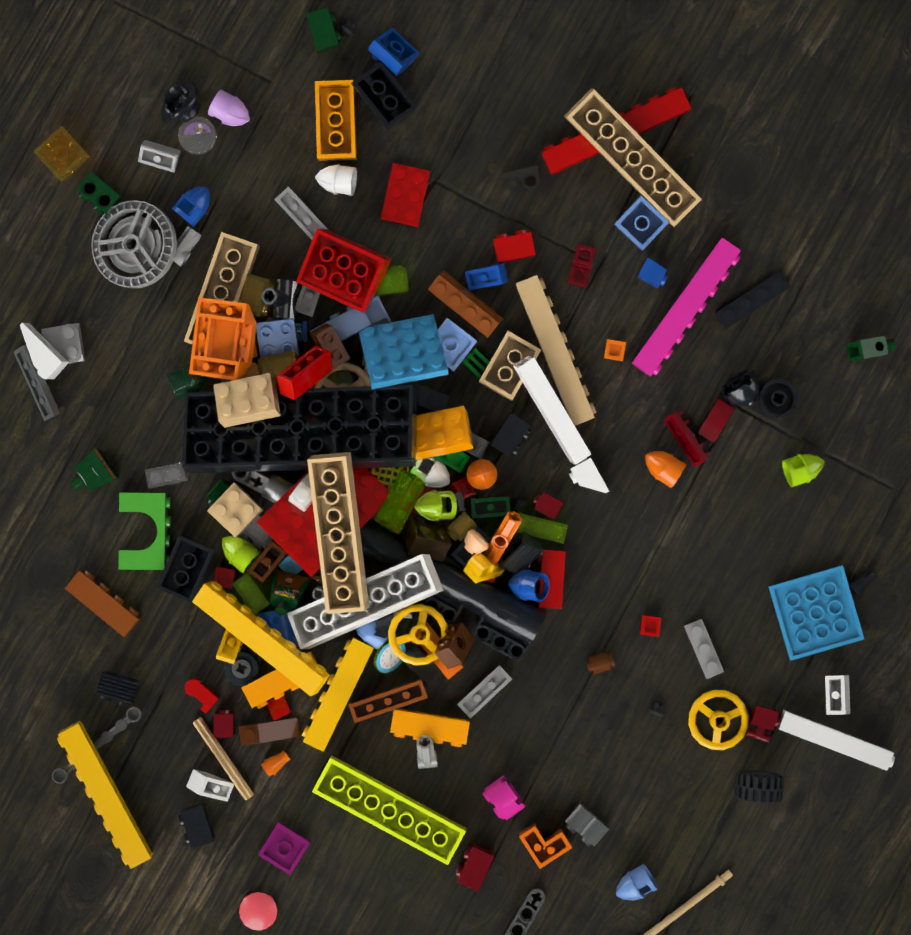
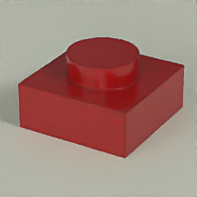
M216 567L214 582L219 583L223 588L233 589L235 569Z
M642 615L640 635L659 637L661 617Z

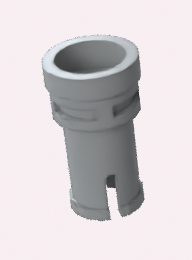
M317 586L313 589L312 596L315 600L324 597L323 586Z

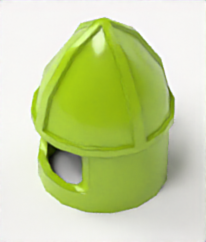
M797 454L795 457L782 460V467L788 484L791 487H795L804 483H810L820 473L825 461L819 456L811 454Z
M433 490L421 496L414 508L419 515L430 521L451 520L456 515L457 502L452 491ZM447 497L451 499L452 510L449 513L446 510Z
M227 536L222 538V548L226 559L229 561V564L235 566L243 574L248 572L249 568L262 554L249 540L242 537Z

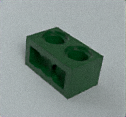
M91 171L76 188L80 192L78 196L86 203L90 200L94 204L93 209L101 215L103 213L107 214L113 206L123 199ZM94 184L95 191L88 194L86 190L88 185ZM108 196L110 203L107 206H102V198Z

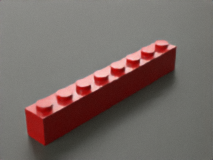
M674 87L666 91L667 95L654 96L648 100L649 103L643 106L641 103L631 107L632 111L626 114L622 111L618 114L640 135L690 112L691 106L683 89ZM578 132V136L574 138L568 136L562 139V143L557 146L551 144L545 147L542 157L552 176L600 152Z

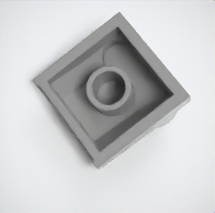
M80 323L41 329V335L69 362L68 364L85 361Z

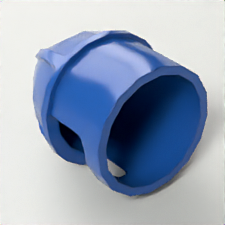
M196 187L188 190L181 195V198L172 209L194 227L203 215L206 214L209 207V188Z
M523 570L513 575L508 581L511 591L524 601H544L549 592V578L545 573ZM538 578L544 580V591L542 594L535 593Z

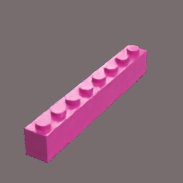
M723 237L719 240L631 364L649 377L652 374H658L662 368V365H660L664 358L668 360L674 351L671 349L675 342L677 344L681 342L685 336L682 332L686 327L691 328L696 321L694 316L697 311L700 313L707 305L705 300L708 296L713 297L718 290V287H716L720 280L723 282L730 272L727 270L730 265L735 266L741 258L738 255L741 250Z

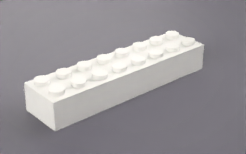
M421 554L367 578L369 606L365 611L326 614L325 599L323 597L287 613L300 650L315 647L444 591L430 554Z

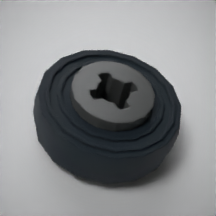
M240 651L238 652L235 664L226 662V676L236 685H248L258 676L259 662L251 653Z

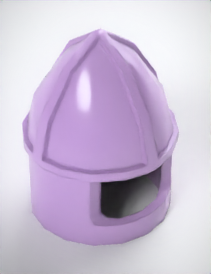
M222 89L218 91L208 110L209 116H215L222 120V124L229 126H239L250 121L247 108L237 96H233Z

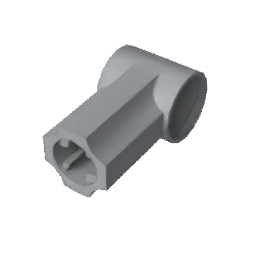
M189 226L177 240L176 254L173 262L180 267L188 260L191 250L202 237Z
M428 735L421 736L416 740L418 769L438 767L433 738H430Z

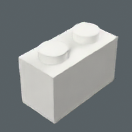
M849 675L825 676L826 715L850 714Z

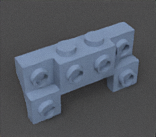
M376 296L372 299L365 313L347 307V312L341 315L338 312L330 316V321L324 324L332 325L340 341L343 342L366 327L392 321L379 296Z

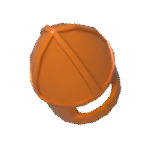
M653 451L645 455L646 465L650 473L656 480L661 481L670 488L677 482L687 465L673 457V454L664 451Z
M478 459L468 467L467 480L474 488L486 490L496 482L497 469L490 461Z

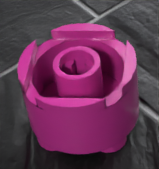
M504 775L487 786L482 794L488 802L494 804L495 808L493 810L499 819L508 820L526 806L521 803L523 800L511 783L508 785L506 782L507 778Z

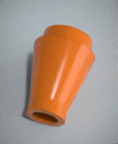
M283 750L281 753L265 759L261 766L269 777L275 776L290 758Z

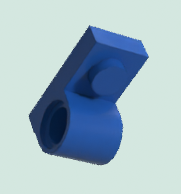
M505 263L465 271L469 290L509 282Z

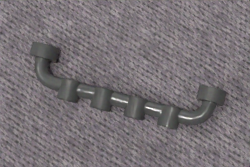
M137 706L130 707L126 711V717L119 719L114 727L109 731L103 732L101 737L93 743L96 750L99 751L101 746L111 742L118 732L128 727L130 722L140 720L142 710ZM69 763L64 768L59 767L55 769L52 773L53 781L58 784L64 783L68 779V774L76 768L75 765Z

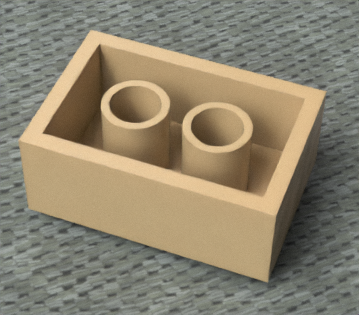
M507 331L478 382L512 401L523 383L513 366L527 356H532L536 359L541 349Z
M271 373L213 385L218 421L224 428L281 416L276 380Z

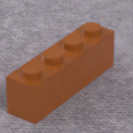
M445 271L440 273L428 288L431 293L487 338L504 319Z
M83 570L78 571L65 589L120 635L126 637L141 619L138 616L139 612L131 606L128 608L124 605V600L117 594L113 596L109 592L110 588L102 582L99 584L95 581V576L88 570L85 572Z
M420 678L349 703V708L354 723L427 699L428 694L423 679Z

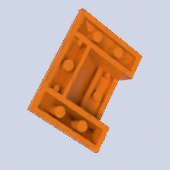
M198 297L189 374L226 380L242 378L252 364L257 323L249 304Z

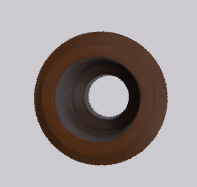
M602 652L588 656L589 660L586 661L588 671H593L594 675L609 671L615 667L611 652Z

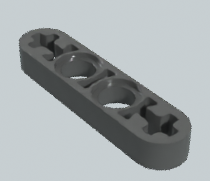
M535 887L528 892L504 935H515L512 932V928L515 925H520L523 928V932L520 935L527 933L545 901V893L541 888ZM539 892L541 900L537 899L534 906H537L535 909L530 905L533 901L532 894ZM523 909H531L533 912L532 916L527 919L521 915Z

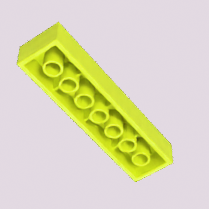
M332 755L312 791L446 865L451 861L466 833V828Z

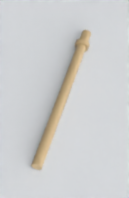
M728 869L721 876L717 875L713 882L643 935H656L720 885L724 886V882L733 876Z

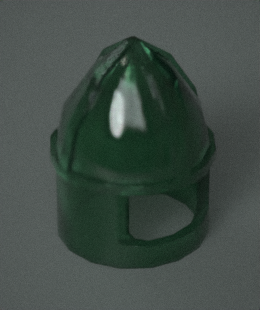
M181 367V370L167 374L178 401L185 398V393H197L207 382L208 377L189 374L190 367Z

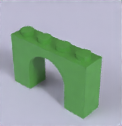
M119 493V512H142L149 515L156 523L157 537L154 543L147 549L119 550L118 570H164L170 554H167V547H170L171 537L167 535V528L171 527V517L168 516V508H171V497H168V493Z

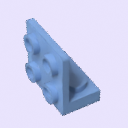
M293 318L257 323L256 332L261 361L299 356L300 348L299 343H297Z

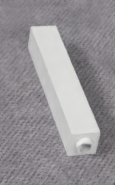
M527 356L513 367L568 460L575 465L582 463L591 455L589 449L536 359L532 356Z
M783 710L780 723L777 727L779 730L886 771L889 767L893 766L895 760L894 752L786 710Z

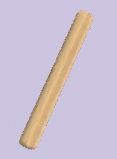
M203 718L196 719L193 725L245 800L251 798L254 795L252 790L216 737H214V734Z

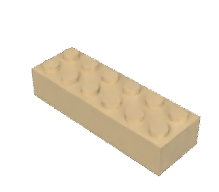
M221 232L199 297L241 303L260 246ZM198 301L184 342L192 345Z

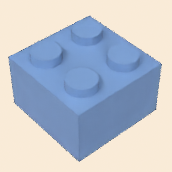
M639 196L614 225L640 250H644L669 221L647 200Z

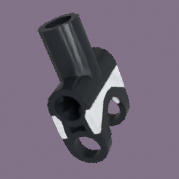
M276 279L275 289L266 288L262 292V301L267 305L273 306L272 318H293L298 320L299 313L295 309L294 300L296 294L301 291V284L296 281Z

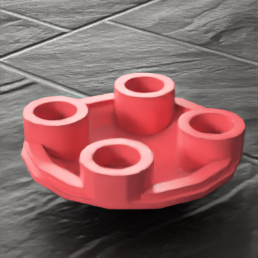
M256 892L249 894L243 899L240 904L239 914L245 926L259 931L267 929L273 924L277 916V907L272 896Z

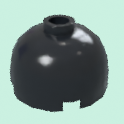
M743 370L729 379L731 381L730 384L722 386L721 392L724 397L736 406H749L755 403L761 389L760 381L753 370L751 372Z

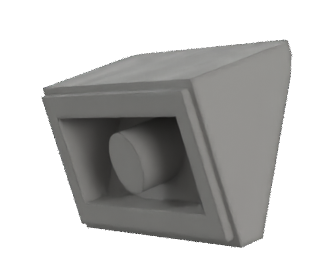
M144 140L140 147L138 162L174 173L181 151Z

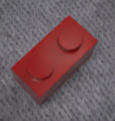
M527 230L515 232L516 235L508 236V234L497 235V239H493L497 263L535 257L531 232L527 233Z

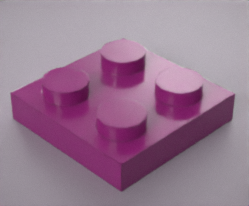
M278 821L258 856L291 875L311 841Z

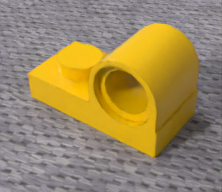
M479 553L470 558L463 571L476 584L501 576L504 569L498 563H491L482 553Z
M227 629L224 632L216 659L235 664L243 642Z

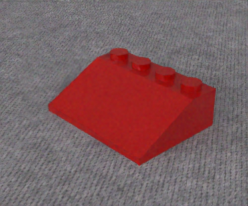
M320 228L316 229L296 282L365 313L382 283L392 259L332 231Z

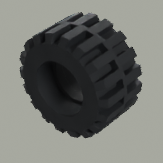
M740 770L736 772L734 796L750 802H781L783 798L784 777L780 774L766 771Z

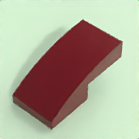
M577 244L567 284L586 288L596 248Z
M718 398L698 433L715 442L735 407Z

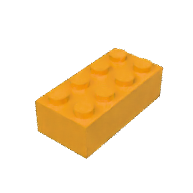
M354 80L315 81L318 161L357 160L355 88L351 84Z
M464 406L417 415L416 460L474 449L468 412Z

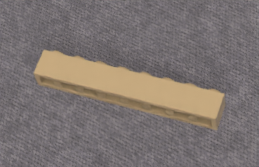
M536 275L516 283V288L571 421L576 426L595 418V407L593 403L588 402L586 397L589 396L586 385L582 386L579 378H582L580 370L573 365L572 361L575 358L572 350H567L565 343L568 342L564 331L560 332L558 328L560 324L557 314H553L550 307H553L550 296L546 297L543 291L546 289L543 279H539Z

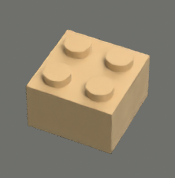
M233 483L207 511L234 537H238L264 509L237 483Z

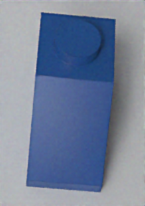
M647 258L637 279L658 288L659 285H664L668 277L665 275L667 269Z

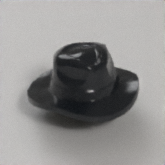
M194 82L176 83L165 93L161 116L166 124L174 118L188 123L197 115L200 107L196 101L197 88Z

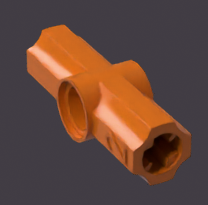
M508 511L496 530L488 549L483 553L491 563L497 564L523 520L520 514Z

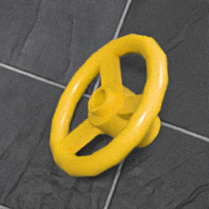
M424 604L409 605L399 610L391 620L388 629L389 645L394 654L403 662L416 666L426 665L438 659L435 654L437 646L429 639L430 631L425 626L427 614H430L437 620L441 628V639L446 635L444 631H448V625L443 615L433 607ZM412 612H420L417 625L410 629L409 634L396 637V629L402 618ZM417 631L422 633L421 638L415 636ZM412 641L415 644H423L432 654L426 657L415 658L404 653L399 645Z
M712 690L703 693L694 701L689 711L688 725L692 736L700 745L711 750H725L734 747L744 738L749 726V714L745 704L737 695L727 690ZM714 697H722L732 701L737 708L725 713L720 710L712 711L703 703ZM698 710L709 717V723L714 729L712 742L705 739L698 731L696 725ZM741 715V727L738 733L731 740L720 743L721 732L729 727L731 719ZM720 717H721V718H722V722H721V723H717V722H716V718H720Z

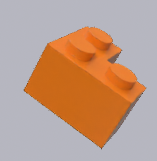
M534 823L519 833V838L539 869L572 849V845L562 829L545 839Z

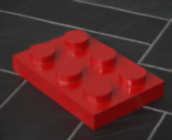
M393 163L381 220L418 228L430 171Z

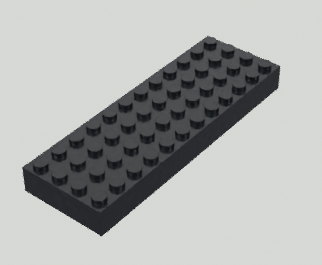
M393 385L372 389L371 386L310 388L296 400L280 394V390H277L281 416L226 428L218 421L214 392L185 393L182 468L187 473L308 470L307 459L312 455L351 452L353 469L416 467L417 390L413 385Z

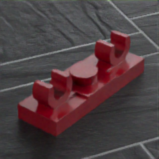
M675 411L664 418L663 421L695 468L708 460L707 456L711 452L704 453L702 447L705 443L698 444L694 433L686 426L689 423V419L683 421L680 417L684 412Z

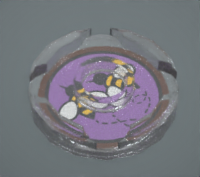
M195 116L188 123L184 122L180 126L178 138L184 150L191 154L201 155L213 148L216 143L217 134L215 127L209 120L204 117Z

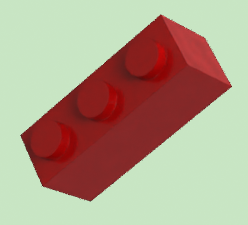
M315 345L277 375L280 394L296 400L333 371L330 351Z
M543 549V554L538 559V565H541V573H545L549 578L547 597L544 601H535V603H539V608L562 609L566 551ZM538 578L536 584H540V589L536 594H542L544 591V580Z

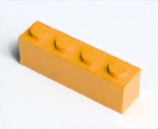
M310 651L306 653L311 657V660L317 664L312 652ZM275 669L243 686L242 690L252 708L257 706L260 709L268 704L267 700L273 697L277 700L285 695L284 691L290 688L294 691L299 687Z
M397 708L393 711L390 733H394L395 737L405 738V735L413 736L414 740H418L423 735H428L430 738H433V743L443 744V741L451 742V746L462 747V744L466 745L470 720Z

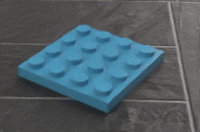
M434 314L370 326L359 331L372 389L449 375Z
M843 565L768 586L790 661L864 640Z

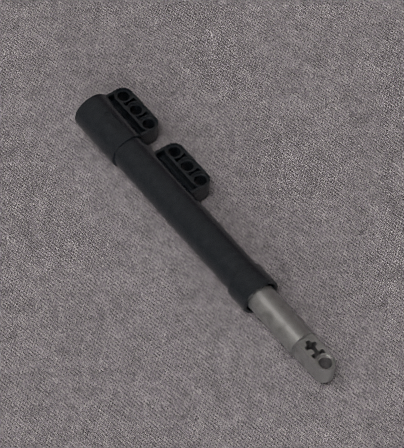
M265 471L246 472L244 476L240 475L239 472H232V476L236 481L261 493L262 497L273 503H276L294 485L274 473L271 475ZM257 477L261 478L260 484L257 483ZM368 521L360 529L363 554L389 568L417 557L408 555L403 538L371 521ZM432 559L444 591L411 605L424 604L429 606L428 601H435L437 607L434 609L443 615L447 624L455 622L464 607L479 615L480 620L474 631V636L478 641L514 660L522 659L539 632L547 613L497 586L493 587L484 581L475 584L460 568L444 560L442 562ZM445 610H452L454 616L448 617L445 614ZM486 628L488 630V634L482 635L479 632V629ZM503 637L505 639V643L499 644L496 641V638ZM520 646L523 651L516 653L513 651V647Z

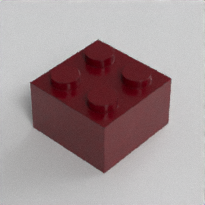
M473 841L471 846L467 845L463 854L464 863H459L455 876H457V883L479 892L494 858V850Z

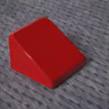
M467 476L446 486L448 491L453 493L461 492L463 499L475 494L472 485L467 480Z
M285 696L277 700L268 701L267 706L273 721L292 712Z

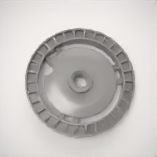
M137 200L122 202L113 206L107 214L104 213L98 221L92 236V255L98 270L110 282L131 289L147 287L161 279L174 261L177 248L175 229L169 217L158 207ZM136 212V215H135V216H130V217L124 218V219H122L121 221H119V222L113 227V229L111 230V232H110V234H109V237H108V239H107V236H108V233H109L111 227L114 225V223H115L117 220H119L121 217H123V216H125V215H127V214ZM143 213H147L146 218L142 217ZM153 218L158 223L163 236V248L162 238L159 230H152L151 228V222ZM136 240V247L132 249V243ZM107 256L110 257L112 263L120 270L133 274L142 272L143 274L136 277H124L112 268Z

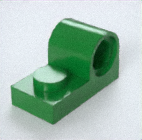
M456 452L434 458L460 473L470 456L463 452Z

